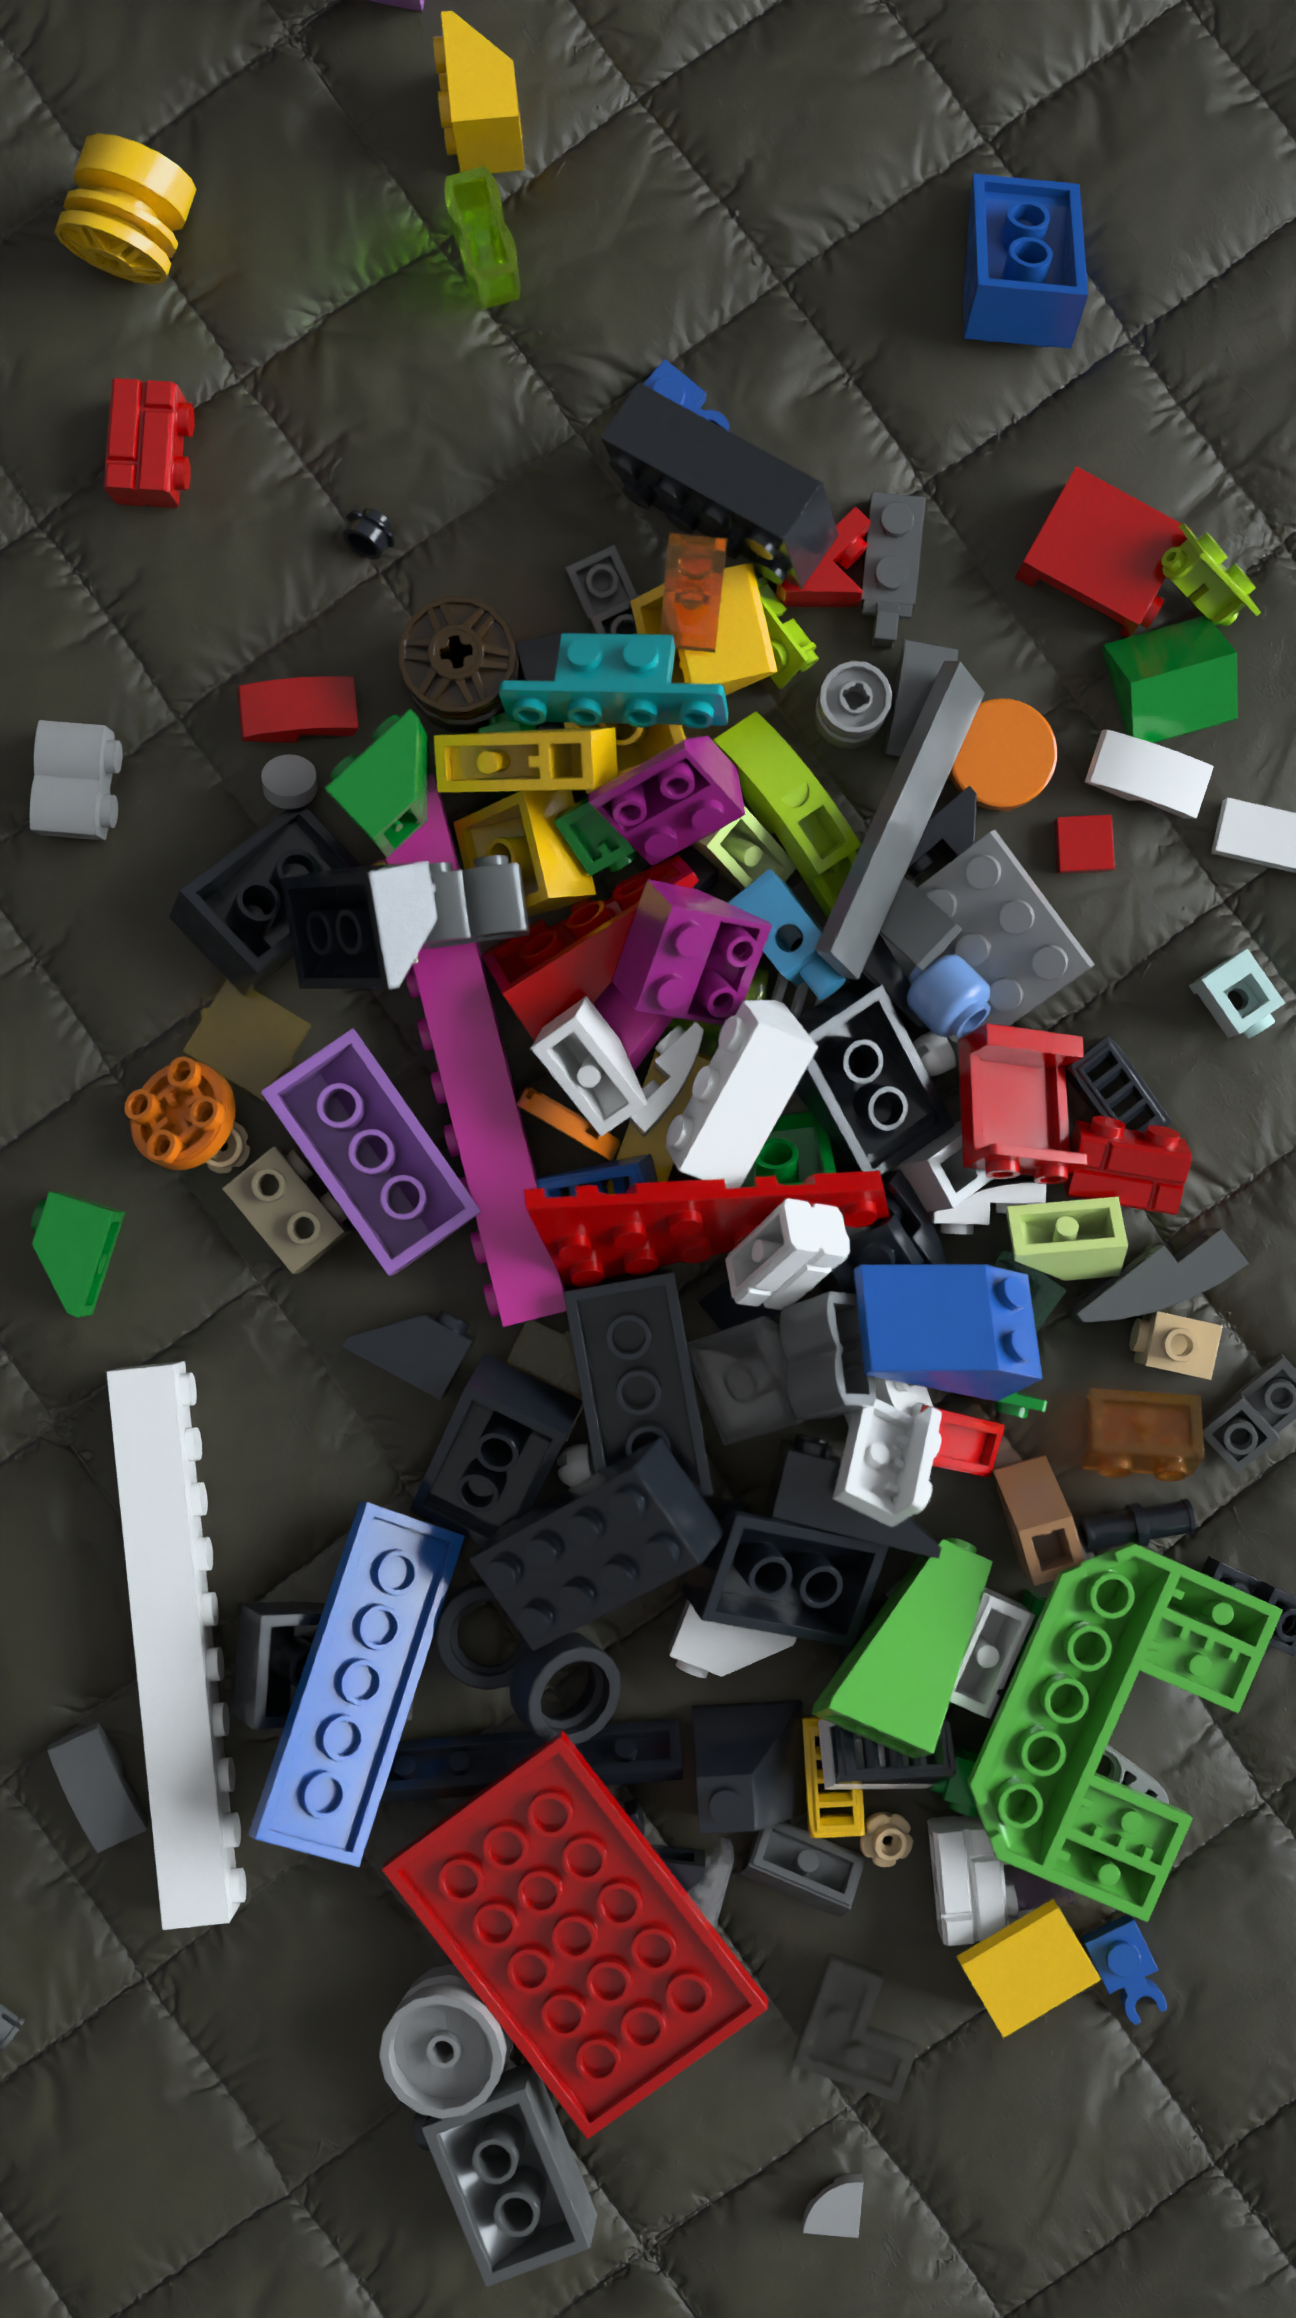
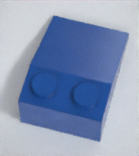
M973 173L963 290L964 339L1071 349L1088 298L1080 184Z
M860 1265L854 1269L865 1375L997 1402L1043 1379L1027 1274L989 1265Z

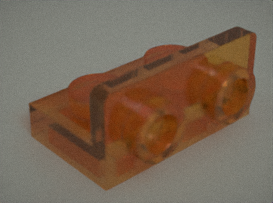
M1091 1388L1086 1396L1088 1449L1083 1456V1469L1099 1470L1101 1476L1109 1478H1122L1132 1473L1154 1474V1478L1157 1480L1173 1482L1191 1476L1205 1458L1201 1395Z

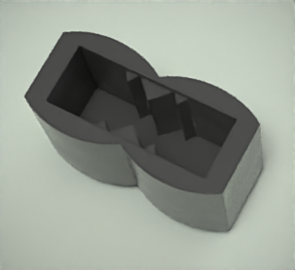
M505 855L477 858L474 860L475 868L453 871L451 863L429 864L430 876L436 887L435 906L437 921L421 949L452 947L474 942L497 941L530 935L522 869L519 864L508 863V858Z
M827 1292L782 1308L780 1339L785 1355L790 1363L787 1371V1394L796 1418L828 1420L874 1406L876 1380L875 1377L867 1376L864 1372L857 1294Z

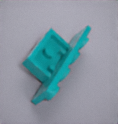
M561 633L555 681L504 680L500 682L499 695L507 718L510 721H518L526 725H539L543 722H572L581 726H594L598 723H622L635 727L672 724L700 729L710 725H726L729 714L723 685L671 683L675 655L673 635Z

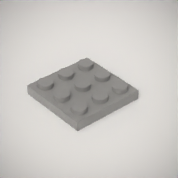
M996 830L989 832L918 887L924 895L962 929L948 944L945 951L935 959L956 954L963 958L990 986V998L987 1003L991 1006V1010L977 1028L986 1023L1010 1026L1094 965ZM880 933L912 985L909 976L916 965ZM956 1035L946 1037L954 1051L956 1061L959 1062L958 1039L960 1038Z

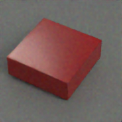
M1112 815L1057 817L1054 820L1057 874L1111 872L1115 869Z

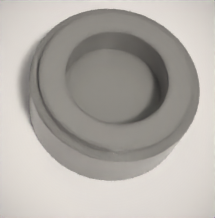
M292 754L277 756L271 759L262 770L263 793L266 799L277 807L284 809L300 808L310 803L316 796L318 790L316 769L309 760L302 756Z

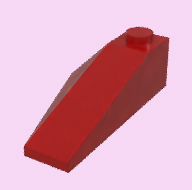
M679 855L620 882L614 888L613 897L605 901L592 902L588 898L583 899L571 906L572 914L569 918L548 927L544 919H541L529 925L530 935L506 939L481 955L504 997L534 1042L546 1024L586 996L593 1004L610 985L647 879L693 888L699 881L693 870Z

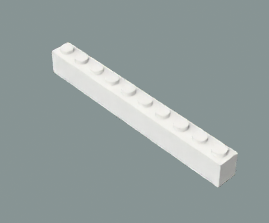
M185 1361L123 1367L107 1371L162 1930L230 1923L240 1903L245 1902L246 1876L243 1868H236L234 1847H239L241 1825L238 1813H231L229 1792L234 1791L235 1767L232 1757L225 1758L223 1736H228L230 1717L227 1703L219 1702L217 1681H222L224 1677V1658L221 1647H214L212 1626L218 1624L219 1608L216 1593L208 1592L206 1571L212 1570L213 1549L210 1538L203 1537L201 1516L207 1514L208 1499L204 1482L197 1483L195 1461L201 1460L202 1457L201 1434L198 1427L192 1428L190 1406L196 1404V1382L192 1372L186 1373Z

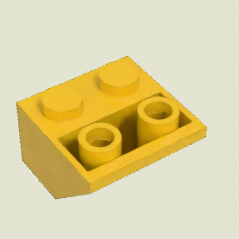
M453 11L441 12L443 36L433 37L436 71L439 74L441 91H438V101L447 155H457L461 176L525 170L513 60Z
M741 564L670 580L630 601L638 634L673 635L675 655L671 683L721 684L724 686L726 696L778 672L753 564Z

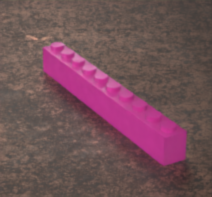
M434 774L429 775L428 821L388 858L377 861L378 865L428 861V864L451 863L453 871L460 870L442 795L437 792V780ZM474 942L452 947L421 949L405 978L411 998L421 997L426 1018L418 1019L417 1025L425 1052L430 1050L435 1052L439 1071L430 1073L437 1103L438 1105L448 1104L452 1124L444 1126L449 1153L452 1158L461 1156L466 1177L459 1178V1180L481 1210L476 1215L479 1230L470 1232L477 1263L487 1262L492 1284L484 1285V1294L490 1316H501L503 1327L567 1311L564 1298V1283L525 1206L523 1189L538 1188L536 1183L538 1178L520 1107L516 1105L518 1099L479 943Z

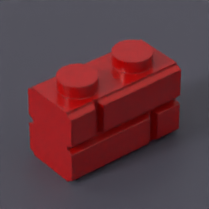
M114 378L112 380L104 489L114 503L119 505H150L151 507L177 508L179 507L180 490L187 491L189 489L191 468L189 458L183 456L184 437L193 436L195 417L192 403L187 402L178 384L170 381L147 380L142 382L139 379Z
M1095 1116L1092 1118L1091 1123L1076 1120L1070 1140V1152L1087 1154L1088 1166L1069 1174L1068 1180L1063 1182L1067 1197L1078 1199L1119 1197L1120 1206L1171 1215L1178 1214L1184 1192V1183L1187 1181L1192 1162V1153L1185 1139L1180 1138L1179 1132L1159 1125L1148 1126L1146 1132L1125 1129L1126 1125L1122 1121L1106 1116Z

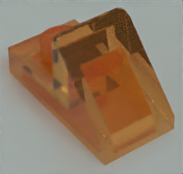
M669 533L660 635H673L675 649L715 653L727 539Z

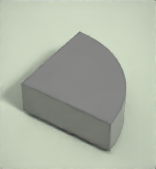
M862 2174L840 2176L834 2179V2183L824 2188L815 2198H812L804 2212L802 2221L803 2233L859 2238L864 2183Z

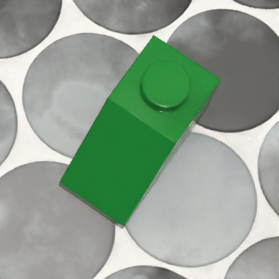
M49 1191L47 1199L39 1201L32 1216L31 1229L36 1231L32 1246L67 1314L75 1317L93 1315L126 1212L66 1192Z

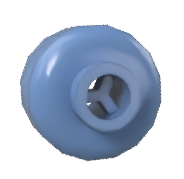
M956 954L946 955L937 960L934 959L923 971L916 966L909 976L912 985L907 994L908 1007L934 1034L940 1037L956 1035L958 1038L967 1036L985 1020L991 1010V1006L987 1003L990 998V986L963 958Z

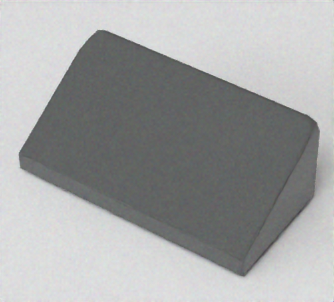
M782 1821L757 1830L740 1875L829 1914L841 1917L851 1910L866 1857L823 1838H811L809 1832Z

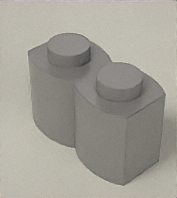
M39 720L34 746L35 775L30 797V830L42 836L106 841L108 828H114L118 818L116 795H110L113 773L118 774L122 766L121 742L115 740L114 732L105 725Z

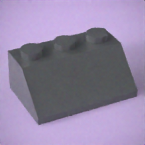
M529 2062L502 2072L497 2085L486 2102L468 2114L445 2119L431 2117L423 2123L421 2129L486 2287L590 2249L597 2212L543 2080Z

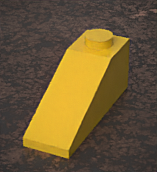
M615 727L434 736L438 793L598 789L618 778Z

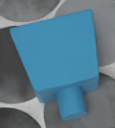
M768 869L728 902L735 907L768 921L772 925L763 952L778 971L796 986L805 981L819 1000H823L836 992L845 983L846 979L815 951L823 928L792 888L771 869ZM803 939L801 946L796 951H793L794 945Z

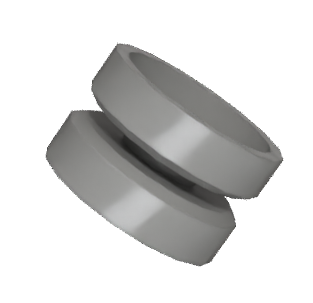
M450 1964L434 1967L413 1981L383 2031L379 2056L384 2078L401 2102L419 2114L445 2119L466 2115L486 2102L501 2077L514 2042L456 1966Z

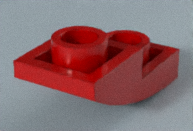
M321 676L277 679L240 685L237 689L242 741L296 743L300 735L354 736L359 728L354 677Z

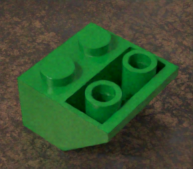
M411 709L401 718L398 715H393L384 721L372 736L375 742L359 757L356 754H351L341 761L330 775L333 782L325 788L342 811L386 858L394 853L428 821L430 741L418 716Z

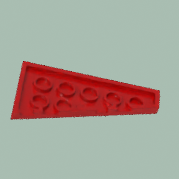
M880 1171L813 1174L806 1178L802 1185L777 1183L776 1176L755 1177L754 1187L726 1188L724 1179L635 1183L626 1191V1194L611 1195L599 1193L597 1185L576 1186L575 1196L545 1198L544 1188L523 1189L526 1210L565 1287L572 1285L580 1287L593 1286L605 1278L628 1273L644 1275L653 1272L660 1266L679 1262L700 1263L706 1261L712 1255L732 1251L785 1199L808 1202L811 1207L815 1203L837 1207L839 1212L842 1213L844 1227L861 1228L871 1225L877 1219L890 1217Z

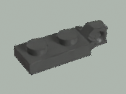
M872 492L868 513V519L871 521L866 537V543L869 546L864 553L861 583L863 594L859 605H862V615L874 616L871 645L873 647L893 648L894 642L897 639L899 619H911L912 610L916 603L926 497Z

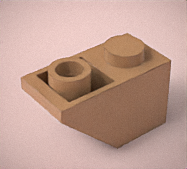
M1042 1454L992 1470L1022 1575L1031 1584L1036 1586L1056 1580L1060 1571L1085 1561L1072 1514L1046 1455Z

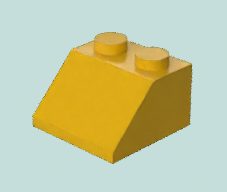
M572 790L519 791L453 822L464 870L475 868L474 860L485 856L505 855L508 858V863H518L522 869L527 916L558 910L596 895L592 876H589L553 822L558 813L575 804Z

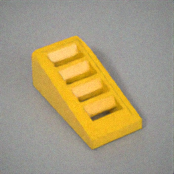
M817 1716L802 1717L807 1828L809 1836L811 1838H831L865 1835L862 1789L818 1792V1784H824L823 1768L817 1769L816 1760H822L821 1747L815 1746V1736H819L818 1721L821 1718ZM850 1807V1813L820 1814L819 1808Z

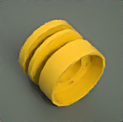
M101 133L87 136L73 175V179L79 189L68 191L63 205L66 211L61 212L54 233L59 241L73 254L107 273L136 283L149 285L164 283L171 267L169 258L173 257L178 246L173 231L182 230L196 192L192 179L177 164L159 152L138 142L117 135Z

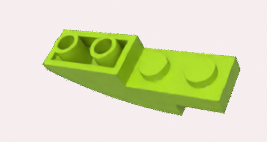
M755 711L712 741L738 769L743 797L759 823L769 834H776L828 919L857 856L855 850L861 847L862 844L810 769L780 734Z

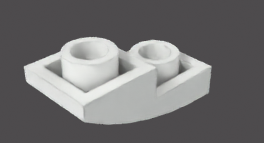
M1102 730L1085 783L1128 801H1144L1184 819L1197 818L1214 766L1139 738L1111 730Z
M697 1022L686 1032L680 1025L677 1026L655 1048L661 1055L655 1060L654 1068L667 1081L661 1086L655 1080L647 1084L642 1089L647 1100L646 1106L629 1117V1122L643 1137L660 1122L672 1107L691 1074L704 1031Z
M1013 1180L986 1184L953 1209L927 1213L933 1223H940V1233L973 1234L974 1224L989 1225L990 1203H996V1213L1005 1214L1007 1206L1046 1203V1184H1039L1034 1182V1180Z

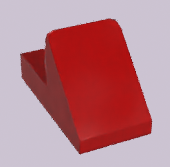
M856 506L836 525L839 536L802 590L786 580L782 584L777 585L776 596L785 607L852 608L859 606L863 591L839 567V565H842L845 569L851 567L869 546L864 540L867 537L871 521Z

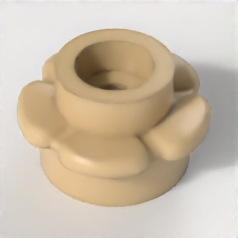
M234 1122L230 1135L226 1140L228 1149L226 1151L219 1150L212 1158L206 1161L211 1171L228 1173L232 1170V1167H240L247 1161L250 1147L246 1143L248 1134L243 1126Z
M889 1812L872 1814L865 1820V1835L860 1837V1847L866 1857H871L873 1863L877 1866H894L897 1859L906 1858L912 1849L913 1838L909 1835L911 1830L910 1824L899 1814H891ZM885 1836L892 1837L889 1844H883Z

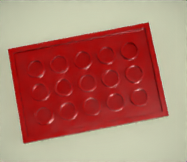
M563 1730L389 1858L382 1868L385 1875L587 2139L768 2009V1998Z

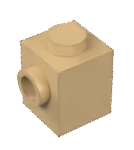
M1159 1311L1144 1314L1143 1319L1137 1318L1131 1331L1130 1350L1135 1351L1133 1362L1211 1380L1223 1326Z

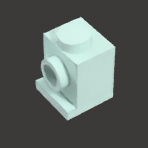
M1248 948L1232 955L1188 985L1194 994L1199 995L1228 1038L1240 1035L1241 1033H1243L1247 1040L1256 1036L1275 1022L1270 1013L1285 1004ZM1230 991H1236L1242 996L1243 1004L1239 1010L1235 1009L1227 997Z

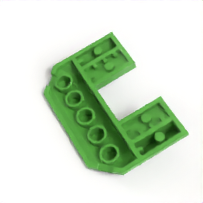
M1133 1542L1060 1571L967 1780L994 1856L998 1860L1148 1922L1193 1817L1182 1809L1096 1773L1098 1764L1139 1670L1239 1713L1283 1610Z

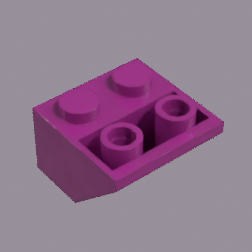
M709 736L682 740L588 794L589 803L651 866L746 815L738 769Z
M647 879L612 982L635 1011L724 1025L731 1016L736 1015L742 1002L745 1000L772 925L760 917L698 889Z

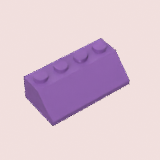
M354 1028L261 1091L388 1276L395 1275L481 1212Z

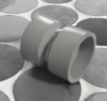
M850 661L838 665L827 674L815 704L814 720L818 732L828 743L838 748L855 749L867 745L877 736L890 710L892 699L889 681L879 668L867 662Z

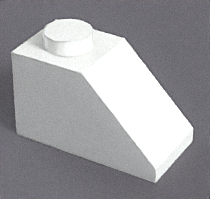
M587 996L541 1029L531 1049L600 1136H603L646 1106L647 1100L621 1040Z
M687 1600L669 1644V1656L678 1659L676 1666L691 1675L706 1678L708 1672L722 1677L793 1646L797 1637L703 1621Z

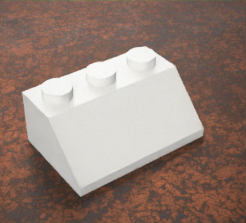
M777 1000L743 1001L736 1015L731 1016L723 1025L717 1051L710 1064L704 1066L698 1072L693 1083V1095L682 1115H677L673 1119L667 1132V1144L665 1147L679 1171L702 1180L724 1179L726 1188L741 1187L818 1047L784 1003Z

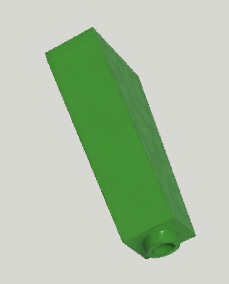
M946 1538L937 1542L942 1547L939 1559L922 1554L918 1555L815 1702L812 1715L911 1758L934 1753L993 1561L976 1554L977 1548L974 1545L957 1538Z

